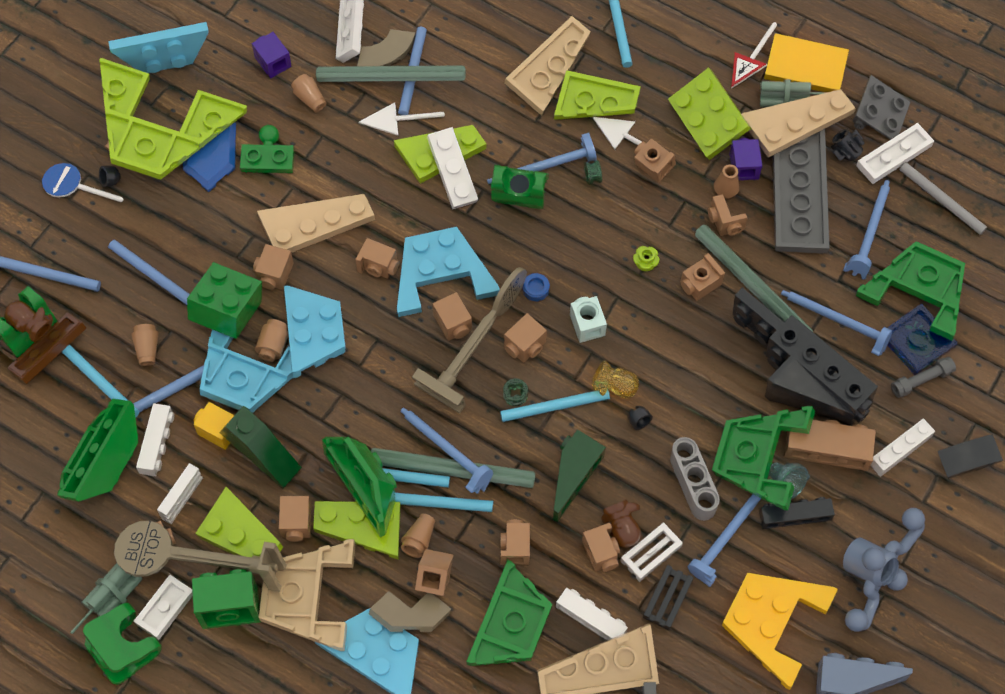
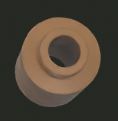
M269 319L262 326L255 347V351L262 360L273 362L274 359L281 358L289 335L287 331L288 326L284 322Z

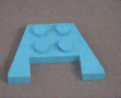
M457 227L405 238L397 303L398 317L422 312L416 287L457 278L471 277L476 300L497 296L500 291L498 284Z
M212 330L200 384V395L237 410L245 406L253 413L293 378L289 346L277 366L272 367L228 350L227 348L233 338Z

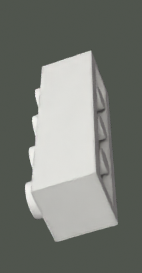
M153 403L136 466L139 474L157 476V472L161 470V457L166 451L165 441L170 436V423L174 421V413L170 406Z
M923 418L873 456V462L870 466L881 477L932 438L935 430Z
M566 588L556 602V608L607 641L627 632L628 627L625 622L620 619H614L605 609L600 610L593 601L583 599L574 589Z

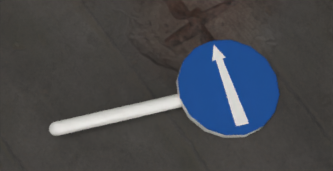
M60 163L50 167L42 179L44 190L53 197L68 196L78 188L112 200L123 201V198L80 184V172L75 166L68 163Z

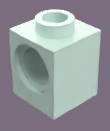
M597 296L591 298L581 297L571 303L570 317L580 343L606 335L607 323ZM590 315L593 317V319L586 320L583 319L581 316Z

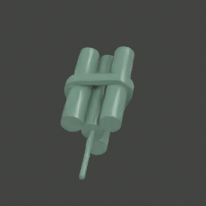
M785 79L783 82L762 81L760 83V107L766 108L825 92H811V82H791L790 79Z
M116 563L104 578H99L95 582V588L81 602L90 611L70 633L73 634L92 612L101 616L120 604L126 603L127 596L143 580L142 577L127 574Z

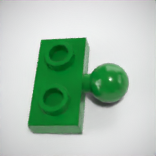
M265 125L259 130V139L263 145L242 144L241 172L293 173L294 146L274 145L279 139V131L275 126Z

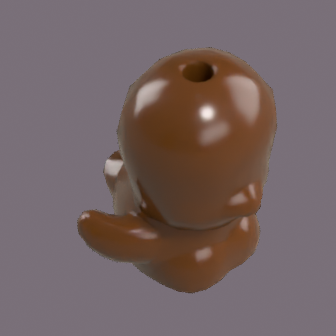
M20 300L10 303L4 312L6 323L21 333L27 332L29 338L34 343L48 333L53 322L52 315H45L43 307H40L35 313L30 306Z
M627 499L603 509L601 517L604 524L610 522L612 537H615L619 547L622 548L635 545L641 538V529L631 514L634 511H639L640 506L637 503L628 502Z

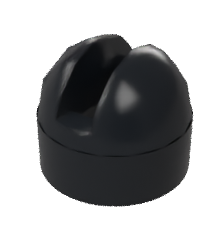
M101 166L99 169L100 184L103 187L117 185L121 179L119 170L115 166Z
M637 405L635 407L636 410L630 409L628 420L635 430H640L652 421L653 416L644 406Z

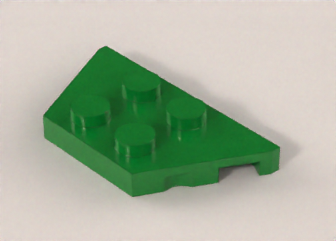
M510 560L506 562L466 661L469 666L531 661L552 609V603L536 590L535 585L528 578H525Z

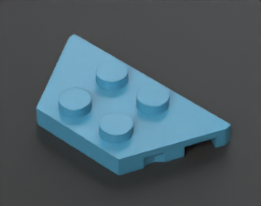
M207 22L108 42L110 52L133 68L146 73H156L160 70L181 68L185 65L193 64L209 31Z
M284 286L293 378L301 376V371L312 365L318 367L329 358H335L345 353L340 301L291 286Z
M370 608L345 621L347 624L345 651H338L315 642V644L390 694H411L419 639L406 630H403V632H390L369 615Z

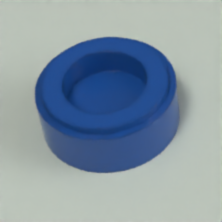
M538 273L528 275L523 285L525 297L531 301L545 299L549 294L550 285L548 279Z

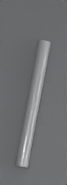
M907 162L901 166L899 170L978 234L981 235L987 229L986 225Z

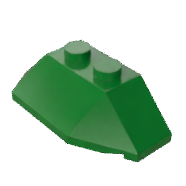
M112 399L108 403V407L101 411L88 426L61 473L60 489L57 493L60 498L79 502L112 491L139 443L135 408L131 401Z
M350 437L323 438L324 455L380 537L384 536L396 500L395 488H397L395 479L391 473L388 472L386 474L384 472L380 457L376 452L371 453L366 444Z

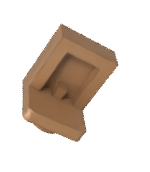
M723 194L712 198L711 207L708 208V216L711 223H715L720 236L727 234L733 236L745 230L748 220L746 213L731 217Z

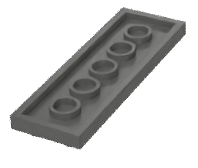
M825 129L772 155L775 251L828 253L830 249Z

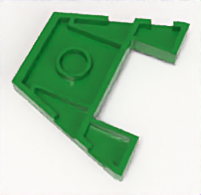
M916 241L893 259L888 267L876 273L871 281L866 285L860 286L856 297L878 306L888 288L894 286L941 308L931 325L930 331L953 341L956 333L965 263Z
M813 406L802 407V410L792 412L782 410L778 411L775 415L764 417L759 414L726 420L712 468L713 473L749 493L788 511L795 487L792 482L770 480L768 475L780 432L789 431L809 434L815 414Z

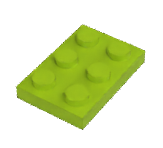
M707 68L668 98L709 160L732 144L733 140H737L751 129L710 68Z

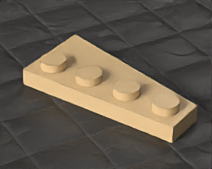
M571 16L505 79L504 83L542 116L562 83L566 70L569 71L591 31Z
M840 89L742 113V115L751 127L749 130L750 134L754 139L759 140V146L767 157H770L854 114L856 108Z
M365 194L257 211L271 245L290 250L291 253L375 220V215Z
M648 623L537 670L540 694H594L643 686L644 682H656V684H659L651 624Z

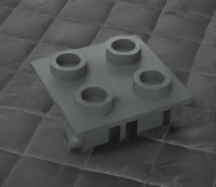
M870 75L860 99V104L857 107L856 115L853 118L854 127L861 130L869 125L891 140L899 135L911 101Z

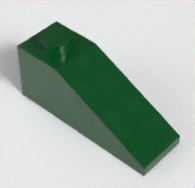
M245 406L219 432L282 489L302 468L269 428Z
M578 429L572 437L568 435L560 446L562 454L553 512V520L557 523L605 455V446Z

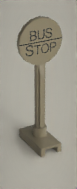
M519 267L515 269L506 279L496 296L491 312L482 319L448 369L443 371L438 379H435L418 368L412 376V379L416 380L414 383L416 387L457 413H461L466 406L464 396L451 389V387L456 382L459 372L493 326L496 317L503 315L517 298L527 275V271L524 268Z
M139 521L129 525L120 533L115 543L114 556L117 564L127 574L135 577L152 575L160 571L167 564L168 560L173 559L250 570L254 574H260L268 590L280 592L281 585L275 575L278 569L286 570L287 566L276 543L264 542L261 555H253L252 557L172 546L173 543L168 531L161 524L153 521Z

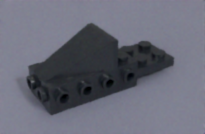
M743 287L735 294L732 313L734 320L741 327L749 328L761 344H768L767 361L776 369L774 374L768 379L765 398L769 401L802 409L805 406H813L816 414L842 420L848 426H851L855 421L861 423L866 418L878 388L875 383L793 315L783 322Z

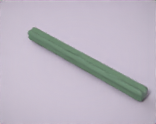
M463 65L334 66L316 68V79L319 82L463 81L466 78V68Z
M703 224L696 230L695 236L772 313L783 322L793 315L813 332L707 225Z
M379 448L371 449V453L376 452L383 466L468 479L472 477L470 472L453 459ZM474 463V464L477 465L478 467H481L482 465H487V464ZM487 465L493 471L490 482L528 488L534 486L536 477L534 471Z

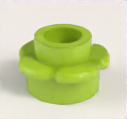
M646 246L639 247L633 256L634 263L642 271L652 270L658 265L660 258L657 256L658 251L655 248Z

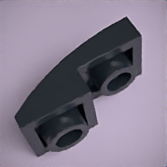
M993 434L937 451L948 479L1003 461Z

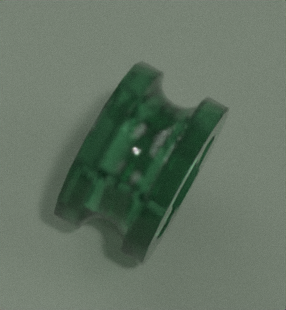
M594 160L592 164L584 162V171L588 185H592L594 181L602 183V171L599 161Z
M519 378L508 380L503 389L504 400L511 406H520L525 403L528 397L527 384ZM510 389H520V395L511 396Z

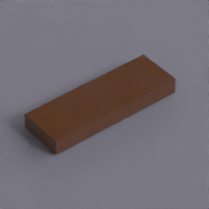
M66 313L50 328L42 339L35 342L8 367V370L27 384L86 329V326L76 317Z

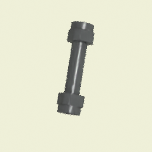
M951 357L941 358L936 361L933 367L908 379L903 376L891 383L892 392L897 398L911 394L913 388L938 376L941 378L949 376L956 371V365Z

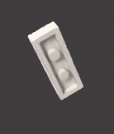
M340 0L336 59L342 63L360 54L364 0Z
M916 123L858 160L856 166L874 184L901 167L905 162L910 161L932 147L934 140Z
M453 127L428 134L427 140L452 210L477 202L478 197Z

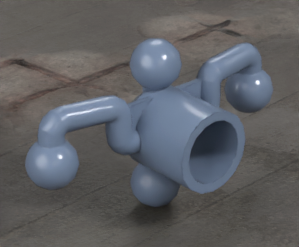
M909 508L903 513L902 522L909 531L900 543L893 540L883 548L863 538H857L847 548L844 554L843 568L846 572L865 580L863 592L868 597L864 611L852 609L846 614L845 623L851 631L860 632L870 627L879 604L880 596L878 591L881 586L887 585L891 590L899 591L907 585V574L899 568L897 557L905 554L925 529V516L920 509Z

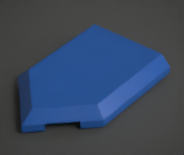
M236 122L183 162V171L196 179L208 192L216 186L220 179L235 170Z

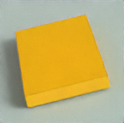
M775 33L764 79L783 82L785 79H790L791 82H811L812 90L825 93L840 90L849 49Z

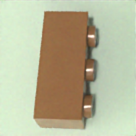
M813 420L809 434L787 431L784 457L868 471L873 462L876 430L868 429V427L859 424L852 426L842 425L835 420Z

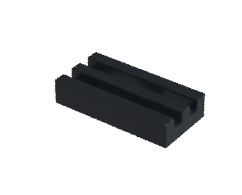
M667 565L643 615L644 619L667 630H670L694 578L691 575H684L680 570H673V567ZM671 576L674 579L657 615L654 616L651 613L668 577ZM679 581L684 582L682 590L667 621H665L662 617Z

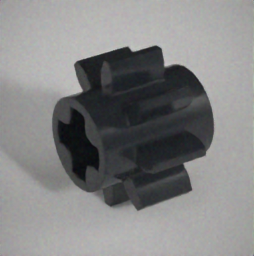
M843 129L833 137L832 142L834 145L831 148L840 161L844 157L848 161H852L862 154V145L865 142L856 129L852 132L848 129Z

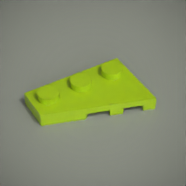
M566 70L554 120L634 114L641 86Z
M474 125L453 129L464 160L486 149V142ZM428 134L394 140L395 148L420 184L440 174L427 140Z
M225 487L195 533L198 538L238 556H260L264 542L276 543L280 552L283 548L270 531L227 487Z
M315 501L314 532L340 541L354 539L355 543L363 546L364 549L373 552L378 551L399 560L400 502H395L386 534L380 537L357 502Z

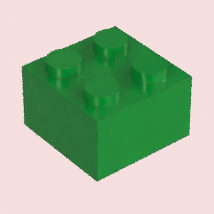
M213 262L187 298L188 320L237 339L262 302V281Z
M235 569L230 571L229 574L203 573L199 578H192L194 614L202 629L261 622L259 619V589L251 571Z

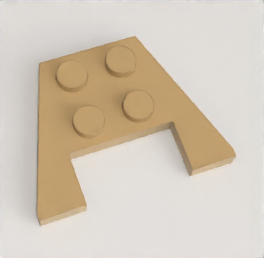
M354 539L345 540L343 544L332 547L329 545L319 547V550L302 554L301 552L283 557L287 564L286 570L278 569L275 575L281 585L280 592L268 590L263 581L259 610L260 621L338 651H345L346 622L317 621L323 567L353 568L356 544Z

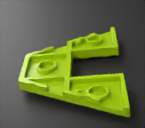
M103 58L99 59L111 164L161 180L247 112L246 105L198 90L180 132L133 117L150 80L149 73Z

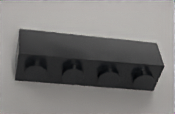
M819 497L812 501L803 499L797 503H790L788 511L773 504H765L761 507L759 516L762 529L832 521L835 513L831 498Z

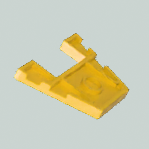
M747 573L722 626L748 652L751 651L762 662V665L781 681V684L786 689L790 690L802 664L775 650L797 601L826 614L838 589L831 586Z

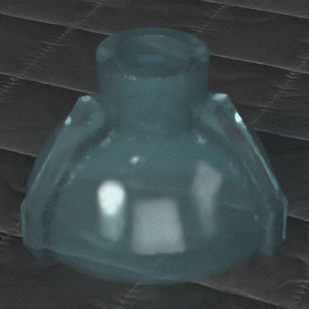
M775 462L771 465L769 476L773 478L772 480L792 482L795 487L792 499L804 489L807 480L810 478L808 470L798 463L782 465L779 462Z

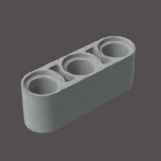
M687 437L679 438L673 444L670 456L671 465L694 517L703 521L709 520L716 514L719 505L718 492L695 441ZM681 450L687 451L690 457H681L677 452ZM696 475L701 481L694 483L688 479V476ZM700 500H707L711 503L712 507L704 508L698 502Z

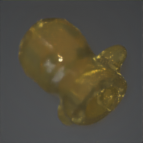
M603 360L593 376L592 387L595 391L599 389V393L602 396L606 394L607 389H610L616 395L627 399L634 396L637 392L639 380L633 372L620 367L613 369L607 361Z

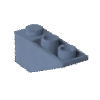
M830 653L827 656H823L818 663L816 694H869L906 681L913 673V669L905 668L904 664L899 662H887L884 665L874 663V660L870 658L850 660L845 659V656L842 654Z

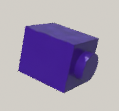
M274 32L261 36L252 43L254 57L269 78L292 67L288 50Z
M748 138L733 140L729 153L730 163L737 167L738 179H759L762 169L759 140H750Z

